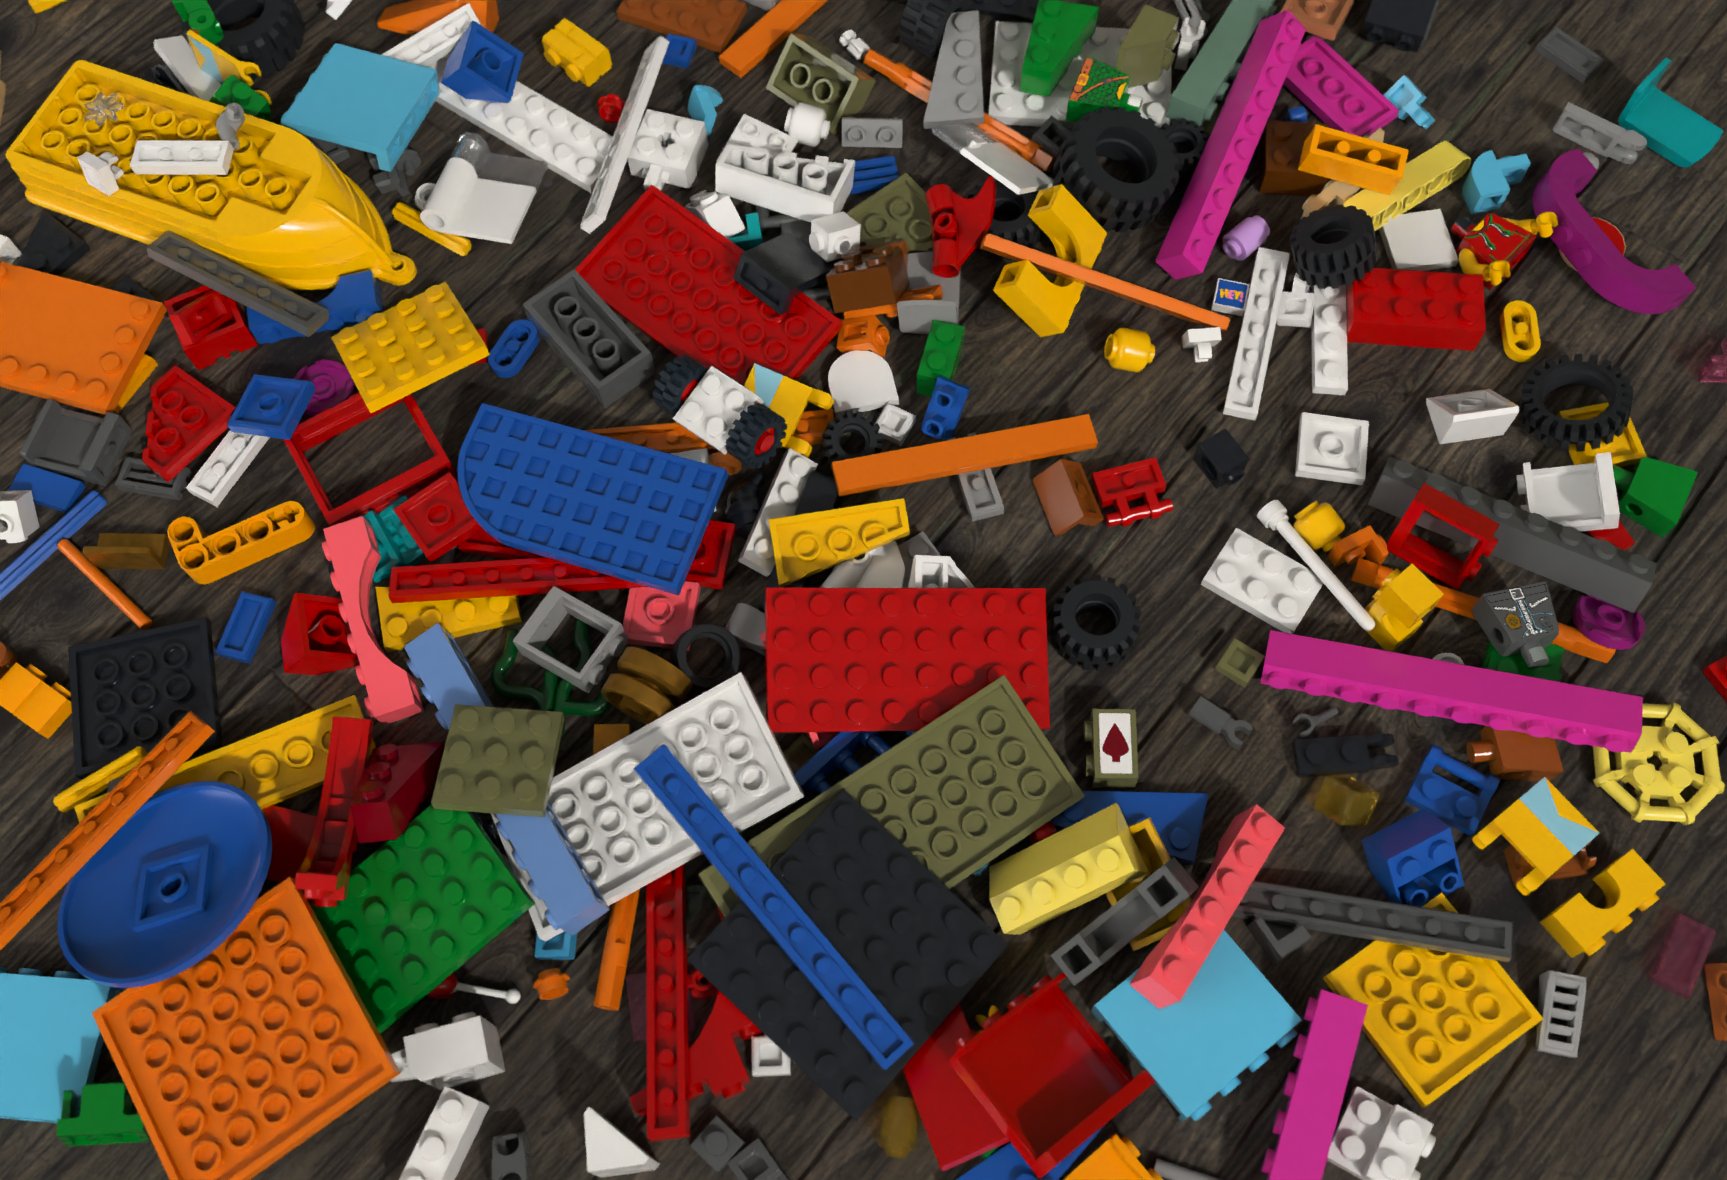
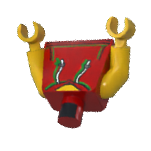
M1544 212L1537 219L1527 220L1502 218L1494 213H1489L1477 225L1466 217L1461 216L1450 231L1462 239L1456 254L1463 273L1483 275V286L1490 291L1495 285L1502 282L1503 277L1508 278L1511 276L1510 270L1526 255L1538 231L1541 237L1547 238L1553 233L1552 227H1556L1558 221L1554 212Z

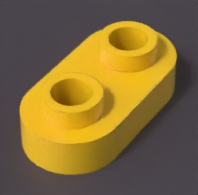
M1511 301L1505 306L1500 315L1504 352L1510 359L1516 362H1528L1534 358L1541 346L1536 311L1532 305L1525 301ZM1512 319L1518 320L1519 323L1514 322Z

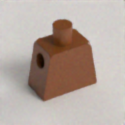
M1485 726L1481 730L1482 740L1471 741L1466 745L1469 761L1471 763L1488 761L1491 774L1501 780L1540 781L1546 777L1548 781H1552L1564 771L1554 738H1537L1527 733L1511 730L1501 731Z

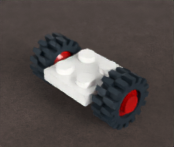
M682 355L681 358H674V364L669 362L666 364L667 370H661L659 375L662 377L660 380H656L654 384L658 387L653 390L654 402L674 416L673 420L722 454L725 455L729 452L730 455L751 469L755 467L757 469L761 468L762 463L766 465L769 462V457H774L777 454L775 450L777 447L781 448L783 443L780 440L786 436L784 432L787 429V424L784 423L786 420L763 405L764 401L759 396L713 366L708 369L686 355Z

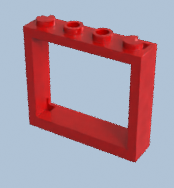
M355 393L342 403L326 408L318 415L298 423L291 439H283L329 526L364 516L371 510L379 514L403 495L411 498L448 472L454 478L458 477L412 394L370 413L360 393ZM404 401L435 456L334 509L304 452Z

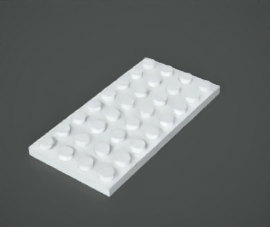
M742 672L553 777L548 802L608 906L703 854L634 772V768L663 744L738 833L804 797ZM491 813L495 824L499 819L496 814ZM498 831L513 872L535 902L528 911L539 939L546 942L564 930H555L548 922L544 911L548 909L543 899L539 900L531 891L528 885V881L531 880L529 873L526 869L522 870L515 862L511 854L515 850L510 840H505Z

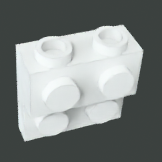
M1356 1086L1352 1089L1335 1127L1327 1161L1361 1180H1419L1421 1173L1416 1171L1415 1167L1420 1156L1427 1158L1433 1149L1436 1137L1431 1135L1430 1132L1434 1124L1398 1104L1393 1106Z

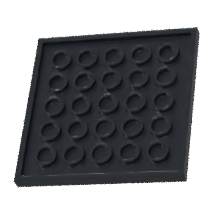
M842 790L769 870L914 1044L889 1068L883 1070L742 900L686 960L855 1121H858L1008 945L851 796Z

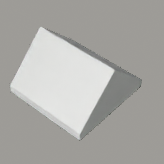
M1491 389L1426 398V405L1439 444L1504 435L1519 413L1518 405Z
M588 1107L584 1112L587 1172L602 1178L653 1171L660 1165L659 1162L602 1114L591 1107Z

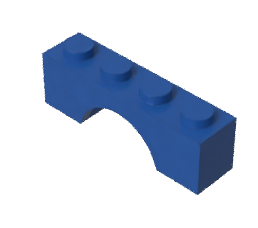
M372 270L340 276L333 292L323 300L315 303L329 311V320L315 333L326 330H339L342 327L355 325L366 321L375 313L384 311L381 288ZM247 307L248 326L259 344L275 343L279 340L297 336L305 337V335Z

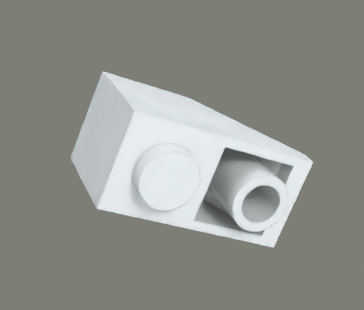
M704 190L693 195L690 198L691 203L684 206L685 209L726 238H730L746 229L729 195L716 192L707 193Z

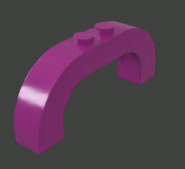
M1579 148L1559 156L1536 185L1532 201L1536 217L1544 212H1554L1556 214L1558 225L1552 227L1553 233L1549 236L1583 279L1598 294L1615 305L1643 314H1659L1676 309L1696 289L1693 283L1677 264L1660 270H1649L1639 267L1626 259L1581 206L1575 195L1582 191L1595 175L1597 169Z

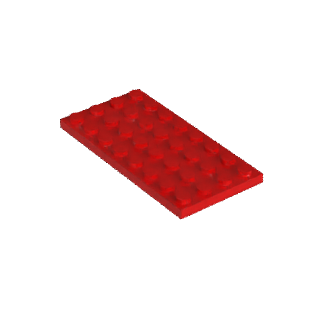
M653 185L643 193L575 269L615 313L675 358H681L682 355H686L708 369L713 366L742 386H744L754 363L797 381L843 327V323L839 318L804 293L794 296L788 312L782 315L778 314L733 279L741 255L745 251Z
M765 588L766 720L773 733L918 731L1003 675H1005L1041 730L1050 729L1045 588Z

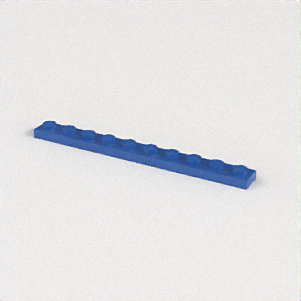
M664 744L638 764L634 768V772L883 1070L889 1068L914 1042Z

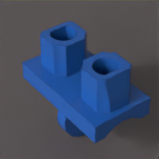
M940 375L937 378L920 430L924 434L944 441L953 438L971 387L955 383L947 377Z

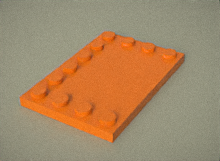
M0 261V387L44 399L56 400L59 403L104 415L107 412L113 413L167 309L161 302Z

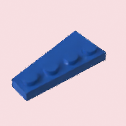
M1082 791L1085 797L1052 819L1055 828L1061 831L1117 803L1128 826L1150 817L1170 859L1175 857L1178 862L1192 865L1195 861L1208 793Z

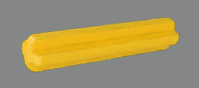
M399 202L392 209L394 219L460 256H466L472 249L470 240L464 236L441 233L428 228L420 218L421 212Z
M141 746L134 748L59 793L53 799L54 805L58 807L60 812L67 813L74 806L87 801L107 789L110 781L125 777L148 753Z

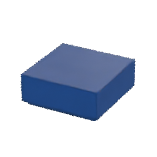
M668 34L666 39L669 41V45L662 64L688 69L697 47L696 39Z

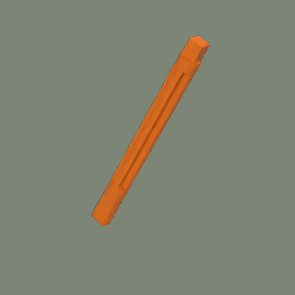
M870 49L864 59L865 64L890 78L892 83L928 103L933 81L901 62H894L876 50ZM985 112V124L964 125L993 143H1003L1032 165H1036L1044 171L1050 172L1054 166L1056 157L1044 151L1041 145Z
M1359 558L1354 567L1351 580L1380 589L1383 586L1382 581L1394 570ZM1433 583L1444 593L1435 607L1476 620L1471 609L1479 600L1478 597ZM1557 622L1559 634L1551 644L1606 664L1615 654L1616 649L1606 648L1594 643L1584 636L1578 628Z
M640 889L612 904L594 1006L603 1010L618 1011L620 1007Z

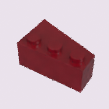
M444 741L403 746L385 744L378 748H373L350 803L359 843L396 840L406 830L408 824L419 815L418 807L424 801H432L445 748Z

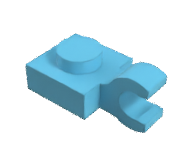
M1403 75L1383 95L1399 109L1397 116L1400 119L1405 120L1410 115L1420 127L1423 126L1425 129L1435 121L1433 116L1420 105L1427 97L1407 76Z

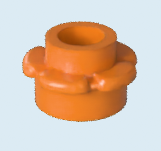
M551 968L539 973V979L533 983V988L538 991L541 1000H551L561 997L569 991L567 981L570 980V976L566 973L561 974L559 968Z

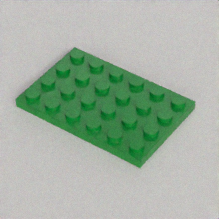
M430 805L408 824L406 830L396 840H388L350 872L348 898L344 901L337 900L336 907L314 906L313 904L310 906L381 1034L531 908L535 902L472 812L434 809L433 805Z

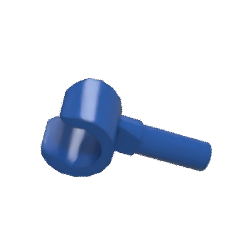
M1302 106L1289 108L1287 110L1288 114L1284 115L1285 121L1307 123V112Z

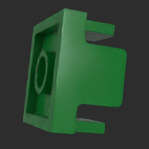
M124 1083L84 1085L82 1088L80 1115L75 1118L77 1094L73 1090L63 1091L61 1119L57 1121L56 1136L67 1147L151 1142L139 1113L132 1115L133 1100L130 1095H125L126 1086Z

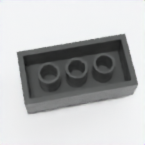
M575 269L522 304L528 320L537 328L539 336L604 409L656 373L651 352Z

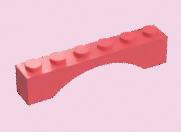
M361 516L324 528L326 541L322 542V548L327 560L332 561L334 572L330 573V577L335 590L341 593L343 602L339 603V611L344 622H348L351 633L347 634V640L351 651L354 654L357 653L360 665H357L355 668L361 685H366L368 697L364 698V703L369 716L376 718L383 725H387L425 712L416 680L387 657L379 645L372 628L369 612L370 587L375 569L381 559L373 527Z
M1257 804L1234 817L1218 843L1213 864L1199 890L1176 923L1148 954L1129 984L1158 1009L1181 1001L1284 831L1285 827Z

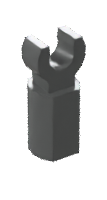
M1203 695L1200 696L1188 716L1215 734L1219 735L1221 733L1224 735L1228 745L1237 750L1241 748L1244 742L1238 739L1234 732L1242 731L1249 736L1253 730L1250 723L1244 720L1235 721L1231 718L1232 715Z

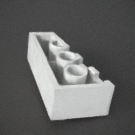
M727 144L716 163V192L811 222L813 219L841 212L853 188L855 160L844 159V163L828 162L829 157L816 155V159L812 160L797 158V153L785 151V154L773 155L769 154L768 149Z

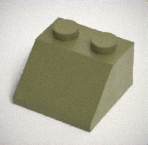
M1146 4L1144 5L1118 51L1115 69L1130 76L1129 88L1158 81L1163 70L1168 71L1171 68L1175 58V53L1172 50L1175 48L1180 36V32L1176 31L1179 17Z

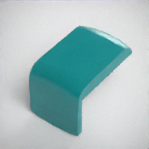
M1666 57L1634 91L1619 116L1618 122L1620 127L1626 129L1625 131L1634 130L1644 136L1647 141L1645 146L1673 164L1686 168L1701 160L1715 146L1724 130L1656 88V85L1672 61Z

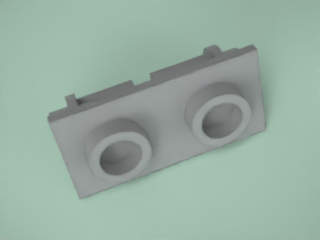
M852 116L842 118V147L902 148L903 119H897V117H894V119L852 118Z

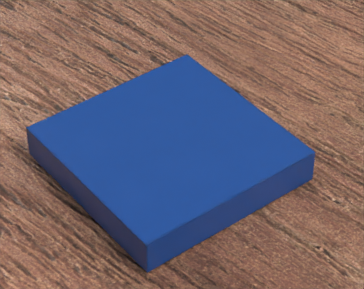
M254 374L227 426L231 432L290 440L316 388L312 381Z

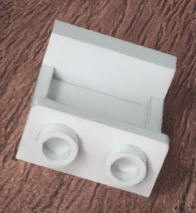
M1611 452L1597 453L1595 463L1532 470L1530 462L1523 463V474L1516 475L1518 495L1525 494L1526 505H1520V509L1540 514L1547 520L1565 527L1575 528L1579 532L1618 528L1620 511Z

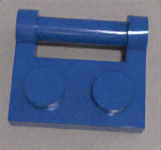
M1432 744L1403 801L1418 809L1424 808L1446 824L1471 836L1475 833L1487 805L1500 783V778L1491 773L1487 776L1443 753V748ZM1437 765L1480 788L1478 794L1475 795L1433 773L1434 766Z

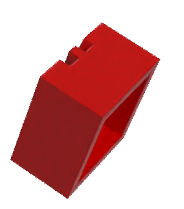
M203 285L165 301L164 304L168 314L171 315L213 289ZM227 296L225 298L234 315L232 319L190 345H183L176 331L183 351L198 370L215 364L217 358L221 356L227 359L231 357L230 353L237 350L241 353L258 345L255 336L249 329L248 320L241 304Z

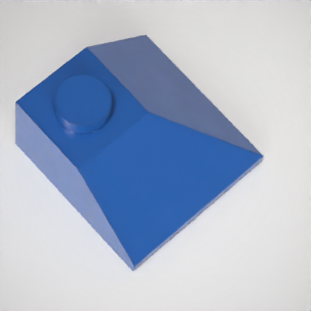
M473 20L449 56L441 83L466 99L509 103L512 99L524 53Z

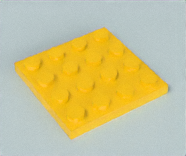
M446 281L439 285H433L425 292L410 299H404L390 309L381 313H375L366 321L352 327H346L331 337L370 413L388 406L490 355L484 341Z
M1443 893L1422 906L1423 908L1458 913ZM1375 940L1323 978L1334 994L1368 1005L1362 1031L1421 1108L1428 1106L1544 1019L1497 960Z

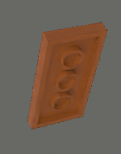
M623 0L617 9L618 19L664 35L673 34L696 39L697 46L721 54L726 49L747 13L746 3L737 0Z

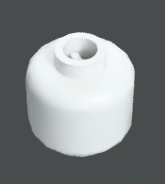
M800 102L795 108H789L784 131L788 132V135L798 139V143L815 147L819 144L821 138L827 139L831 121L826 120V112L823 108Z

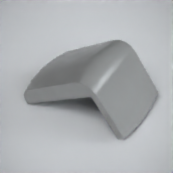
M933 251L908 254L907 274L910 286L907 289L941 284L944 297L941 300L897 302L900 332L929 334L933 320L959 325L961 267L958 276L943 278L936 276L932 272Z

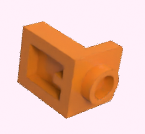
M875 315L841 320L843 327L839 331L836 348L842 354L855 350H871L882 358L885 357L890 335L888 329Z
M1369 525L1335 542L1328 554V558L1334 567L1344 562H1347L1348 565L1353 564L1366 556L1368 561L1382 565L1389 553L1383 537L1376 534Z

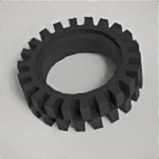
M1575 354L1574 361L1569 362L1567 355L1559 356V364H1556L1553 358L1545 361V368L1540 364L1534 368V374L1529 373L1526 377V383H1523L1520 413L1522 424L1526 423V431L1529 434L1535 431L1534 439L1539 442L1547 436L1546 446L1554 448L1557 441L1562 442L1561 450L1569 451L1570 444H1576L1578 452L1585 451V444L1588 442L1592 450L1600 448L1601 439L1606 445L1613 442L1614 435L1619 437L1623 433L1624 427H1627L1633 402V386H1629L1630 379L1627 375L1622 377L1623 370L1619 366L1611 370L1612 362L1606 359L1601 365H1597L1598 356L1590 355L1588 362H1583V354ZM1566 385H1584L1600 391L1606 397L1609 406L1597 417L1586 420H1568L1552 414L1546 408L1543 400L1555 388Z

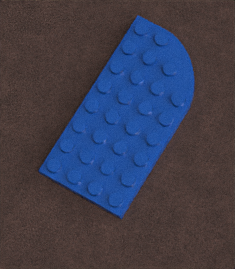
M484 403L481 404L465 437L458 458V482L463 501L480 527L498 542L516 549L678 596L728 478L727 470L724 468Z

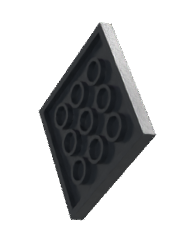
M206 617L68 647L75 776L79 779L86 778L138 746L145 748L146 752L149 753L190 711L195 713L215 731L192 755L222 748L211 622Z

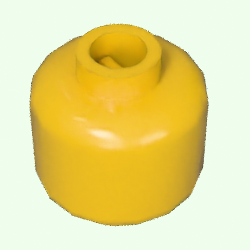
M1119 328L1114 334L1108 336L1104 355L1106 359H1109V363L1114 369L1140 372L1147 363L1153 361L1155 346L1151 344L1147 332Z
M1316 500L1294 515L1296 521L1293 528L1313 551L1322 548L1324 552L1332 549L1335 542L1341 540L1339 535L1343 532L1345 524L1331 504L1327 502L1319 504Z

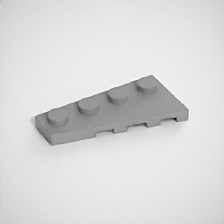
M978 10L952 13L946 22L923 121L924 129L985 124Z

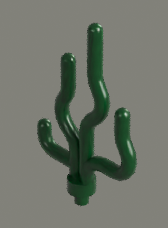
M576 618L574 645L580 659L574 670L580 673L592 656L593 650L587 639L589 625ZM511 628L507 631L503 654L494 664L491 672V684L499 695L509 699L531 700L536 703L540 711L563 712L565 720L561 736L564 735L566 715H599L611 705L601 693L605 682L601 685L600 695L596 701H568L570 691L574 685L562 678L557 686L558 676L545 669L542 691L536 687L507 684L505 674L515 662L518 653L513 640L519 633V630ZM545 643L541 651L558 660L554 651Z

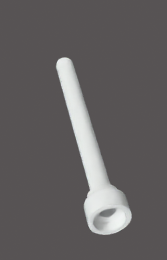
M1273 500L1266 504L1257 514V518L1266 528L1278 530L1364 630H1372L1375 627L1374 619L1288 522L1287 509L1279 500Z

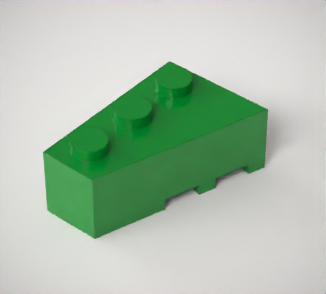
M1039 0L1022 66L1020 92L1050 97L1067 73L1071 62L1082 52V47L1088 38L1091 39L1094 35L1099 7L1059 0Z

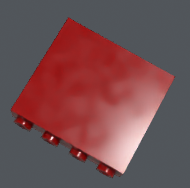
M1063 972L1054 979L1049 974L1043 977L1031 988L1034 993L1029 997L1024 992L1018 995L1006 1006L1009 1010L1006 1014L1002 1015L999 1010L981 1024L984 1030L976 1034L973 1029L967 1032L955 1043L959 1050L948 1060L1039 1179L1156 1082L1146 1069L1135 1078L1132 1077L1058 986L1067 977Z

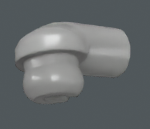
M230 103L227 105L226 110L218 117L216 129L221 141H229L235 150L239 147L236 132L243 124L245 117L242 106L237 103Z

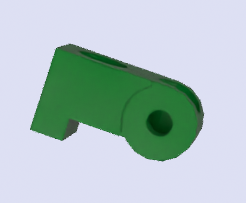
M171 0L183 22L188 21L193 32L214 45L222 40L223 30L207 0Z

